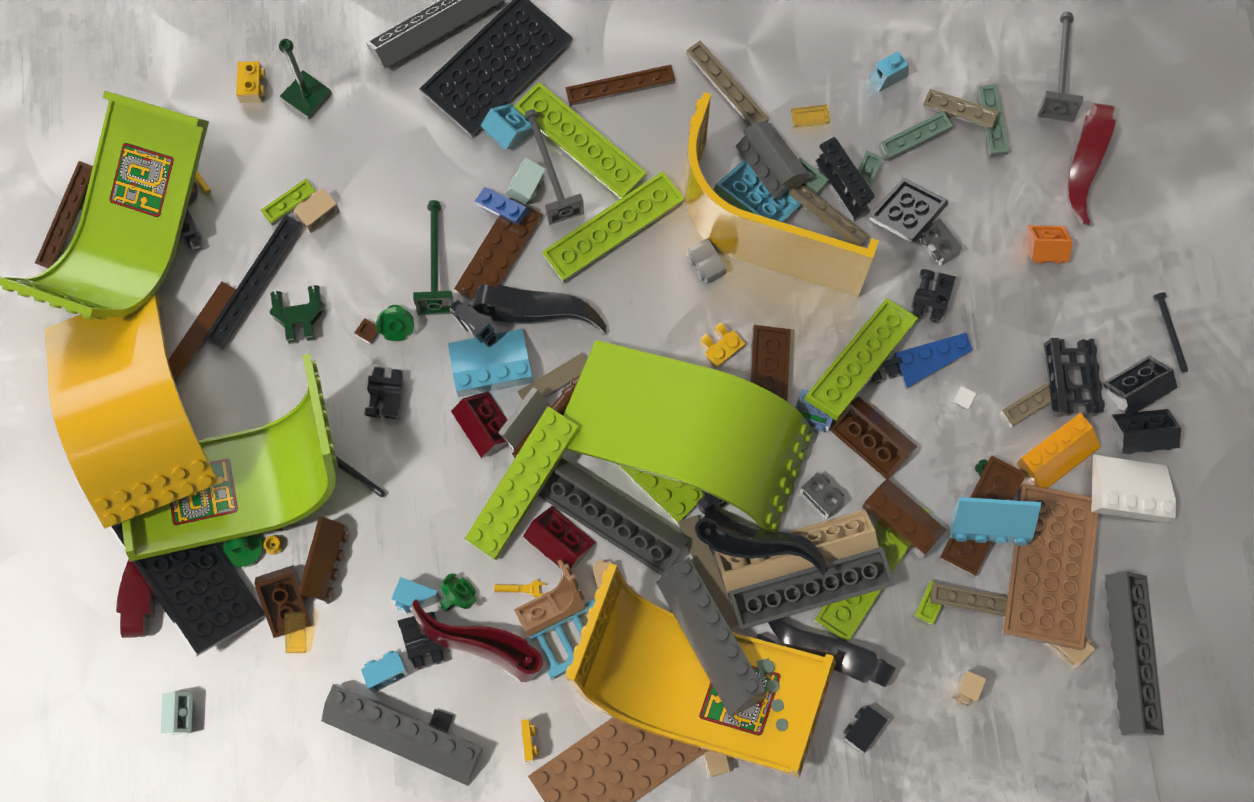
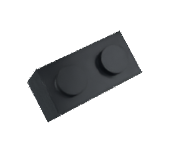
M868 705L864 709L861 707L854 716L857 720L853 725L849 723L843 731L845 736L842 740L861 754L865 753L888 721Z

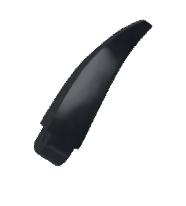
M501 284L498 285V288L490 285H480L476 289L472 308L479 314L492 317V321L508 324H534L560 319H573L592 325L602 335L606 334L607 326L600 315L588 303L575 296L555 292L522 290Z
M717 510L708 512L696 523L695 531L699 539L719 553L748 559L789 554L800 556L811 562L822 575H825L828 571V565L820 550L813 542L801 535L754 527Z
M782 619L768 622L775 635L787 647L825 657L826 654L832 655L836 661L834 671L864 684L867 679L882 687H886L896 670L894 666L886 663L885 660L878 659L875 652L864 647L798 629Z

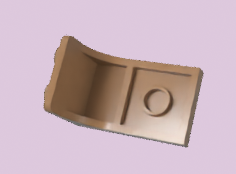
M561 560L557 561L562 572L559 584L550 592L514 609L527 637L585 609L582 602L585 600V597L578 587L579 584L574 574H572L569 565H564Z

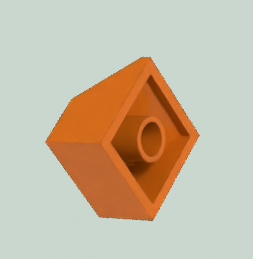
M1028 225V253L1032 261L1036 263H1044L1045 261H1053L1054 263L1070 262L1073 241L1065 226Z

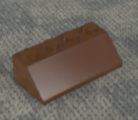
M859 396L852 401L829 429L885 479H889L917 448L911 440Z
M888 478L862 505L864 510L920 559L925 556L947 531L946 528Z
M323 516L318 518L298 593L304 599L328 604V601L332 599L334 594L333 582L338 579L339 569L337 568L339 561L342 562L345 551L343 546L349 540L350 531H348L346 525Z

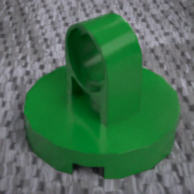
M390 305L377 316L376 329L386 340L401 341L405 339V336L413 333L414 319L411 313L401 306Z
M257 534L226 540L223 552L232 565L238 568H248L257 563L256 561L263 554L264 547L262 539Z
M454 573L448 574L441 582V588L445 597L439 605L445 612L452 609L455 605L463 609H469L477 601V598L474 596L477 592L473 585L464 577L461 579L455 577L457 574Z

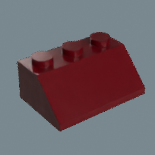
M489 391L465 397L451 410V413L481 458L493 455L509 445L498 433L507 422V419Z
M553 506L536 517L523 535L531 545L536 547L559 568L560 566L557 561L561 560L564 565L568 564L571 570L580 563L596 544L592 538Z

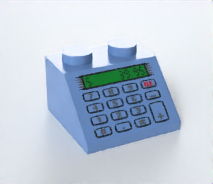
M801 389L795 408L804 416L809 425L813 427V430L821 433L824 431L828 432L833 418L805 401V395L809 391Z

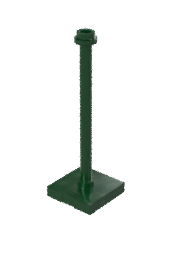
M282 39L279 43V49L282 53H285L295 79L279 97L304 117L310 119L332 92L304 70L300 72L292 52L294 48L292 41Z
M431 200L427 205V209L430 211L431 292H413V300L416 305L417 315L453 314L454 312L450 308L454 303L452 291H438V211L441 210V205L439 201Z

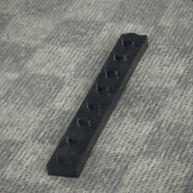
M285 214L204 337L206 341L220 349L223 348L303 226L301 222Z

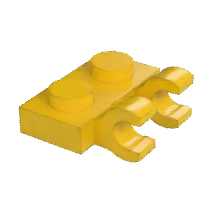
M721 322L714 329L721 337L719 342L714 345L707 334L700 338V343L707 349L704 356L716 369L745 346V343L734 330L728 333L726 327Z
M529 719L521 720L525 762H534V757L540 756L539 747H536V744L532 745V736H538L537 727H534V724H530Z

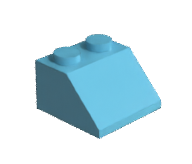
M511 103L490 109L481 124L486 133L492 136L506 150L516 147L533 131L530 122L526 121L514 109Z
M400 577L391 600L399 611L408 613L412 611L411 605L415 599L418 600L423 609L439 602L442 597L436 590Z
M389 651L382 655V659L378 661L371 660L364 664L365 667L361 669L365 683L373 693L410 675L398 651Z

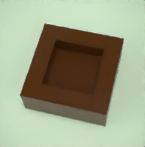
M364 318L354 332V335L371 345L378 332L376 325Z

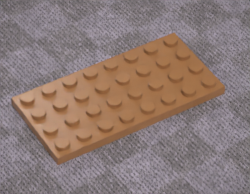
M1022 484L1019 501L1041 502V508L1034 537L1030 544L1025 546L1013 544L1002 634L1083 650L1098 513L1091 512L1092 497Z
M612 717L534 771L528 778L544 802H636L704 752H707V750L655 735Z

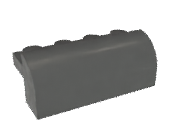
M760 121L743 131L745 136L737 143L736 148L774 199L778 200L790 187L799 188L811 176L772 123Z

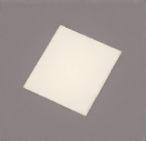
M961 386L953 402L969 409L977 393Z

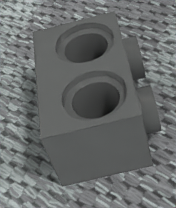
M941 219L930 224L920 236L921 244L929 249L933 260L940 265L959 255L962 246ZM934 233L938 238H932L929 234ZM940 248H946L949 253L942 252Z
M819 472L808 480L799 491L826 519L845 501L842 491L834 488L830 484L828 477L824 474L821 475ZM812 484H819L822 490H813ZM832 497L835 500V504H827L826 498Z

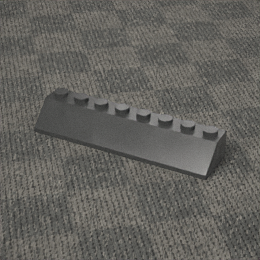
M438 0L368 40L366 44L383 68H391L397 64V61L411 57L413 52L425 49L430 42L442 39L444 34L456 31L459 28L458 26L463 23H470L477 15L487 13L489 8L503 4L504 0Z
M561 458L538 495L661 576L676 563L689 541L681 533Z
M883 547L828 562V571L825 575H822L817 567L814 566L729 591L740 630L894 586V580Z
M690 557L671 566L656 583L730 718L765 700L766 692Z
M1131 572L1105 575V589L1108 597L1107 608L1110 617L1109 628L1112 636L1111 648L1114 655L1113 668L1116 675L1115 688L1118 694L1117 708L1120 714L1119 728L1122 735L1125 736L1164 735L1147 576Z
M340 684L332 685L324 704L322 722L467 786L484 749L482 746Z

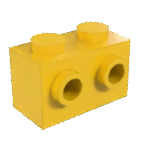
M260 61L237 63L236 96L240 103H262V96H265L263 79L266 78L265 68H262Z

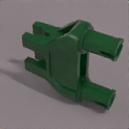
M314 285V289H312V286L307 288L309 293L308 304L283 307L281 291H276V294L274 291L270 293L272 308L269 314L285 328L288 344L296 343L295 329L304 328V336L307 341L315 340L313 326L325 309V305L320 298V286Z

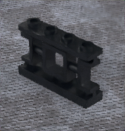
M832 137L820 144L819 148L823 153L819 155V158L814 163L821 174L829 179V186L855 222L870 213L871 210L867 204L871 203L875 195L836 137Z
M1050 338L1044 343V352L1053 417L1071 415L1074 413L1073 406H1085L1087 416H1097L1104 412L1105 402L1102 399V383L1099 378L1100 366L1097 363V346L1094 339H1081L1077 342V348H1065L1064 339ZM1061 355H1068L1069 363L1062 364ZM1076 355H1084L1085 363H1077ZM1068 370L1081 371L1082 385H1070ZM1088 391L1090 400H1082L1081 392ZM1066 392H1073L1074 400H1067Z

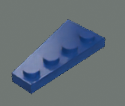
M967 333L896 352L894 353V358L898 356L900 361L898 364L899 372L907 390L912 385L921 382L931 374L940 371L943 367L969 354L973 349Z

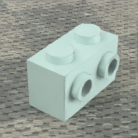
M525 158L521 162L505 194L524 205L529 200L532 201L537 193L535 191L536 186H540L545 177L542 175L545 168Z
M174 691L162 694L160 734L183 735L191 733L193 692Z

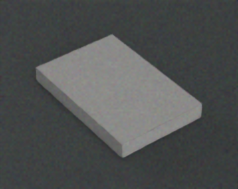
M533 387L498 433L512 449H515L539 421L546 408L551 407V405L539 390Z

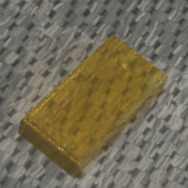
M827 104L791 108L793 128L830 123Z
M286 612L284 614L286 653H306V612Z

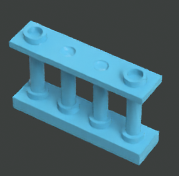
M595 599L587 602L585 609L529 636L532 642L538 639L550 664V670L547 673L551 681L566 674L569 664H572L574 659V649L562 626L573 621L581 635L584 624L580 617L588 614L589 609L594 606ZM554 630L568 655V661L562 664L557 662L544 636Z

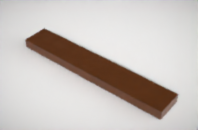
M670 64L565 87L569 106L673 84L675 83L672 65Z
M78 161L35 264L48 269L60 258L86 197L93 168L92 165Z
M222 281L168 359L175 385L205 343L204 337L236 290Z

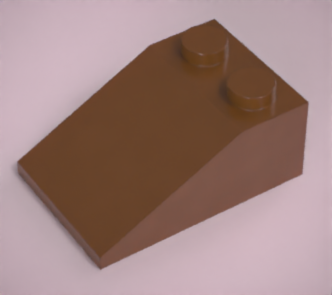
M294 565L255 577L254 585L273 638L312 626L305 599L298 593L300 582Z

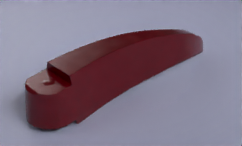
M1093 103L1090 114L1085 116L1082 124L1080 138L1068 176V204L1077 220L1086 226L1090 225L1087 214L1089 188L1106 153L1116 120L1113 119L1114 106Z
M128 559L119 586L116 612L120 614V634L122 638L145 637L148 632V617H153L154 594L133 562Z
M417 599L411 605L412 613L421 630L429 639L439 645L489 661L520 682L531 681L543 666V658L540 652L530 646L527 640L518 635L493 627L450 626L437 622L422 609Z

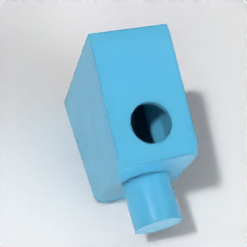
M898 51L879 61L869 78L880 92L906 78L909 75V65Z

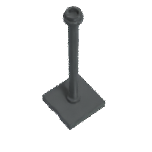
M1063 12L1060 16V22L1063 23L1058 89L1057 92H1045L1037 111V117L1074 122L1083 103V96L1065 94L1070 23L1074 21L1071 12Z
M534 109L525 112V120L531 124L558 200L545 205L548 224L552 225L583 215L584 203L581 193L565 198L537 122L539 115Z

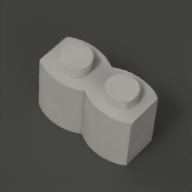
M708 238L688 248L687 259L691 265H695L698 269L696 273L701 281L704 280L706 283H709L726 274V267Z

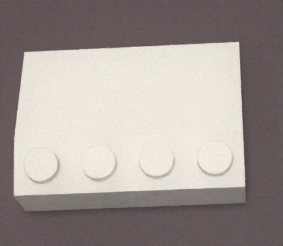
M1093 455L1091 512L1163 523L1175 519L1176 498L1167 465Z

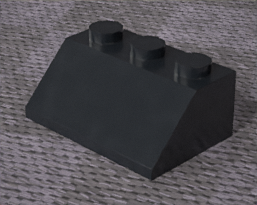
M1150 355L1103 383V386L1118 408L1130 416L1178 388L1173 369Z
M1169 409L1142 411L1131 416L1127 413L1111 415L1116 445L1122 454L1180 448L1181 427Z

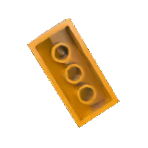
M1079 413L1021 457L1016 464L1023 472L1027 473L1026 476L1035 486L1049 488L1101 448L1093 427Z

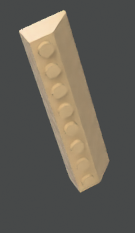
M866 510L788 531V533L801 535L813 542L822 553L826 563L879 548L875 529ZM715 552L727 593L815 566L800 556L789 554L748 559Z

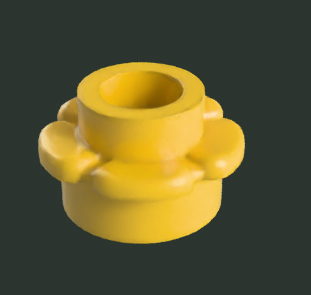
M271 535L266 538L263 547L268 554L273 555L282 550L283 542L280 537Z

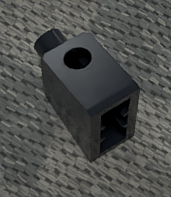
M187 207L180 240L184 244L187 243L189 250L193 251L200 248L198 239L202 236L192 211Z

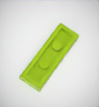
M305 178L262 208L261 212L273 226L283 219L285 214L288 215L293 212L299 203L308 200L316 190Z

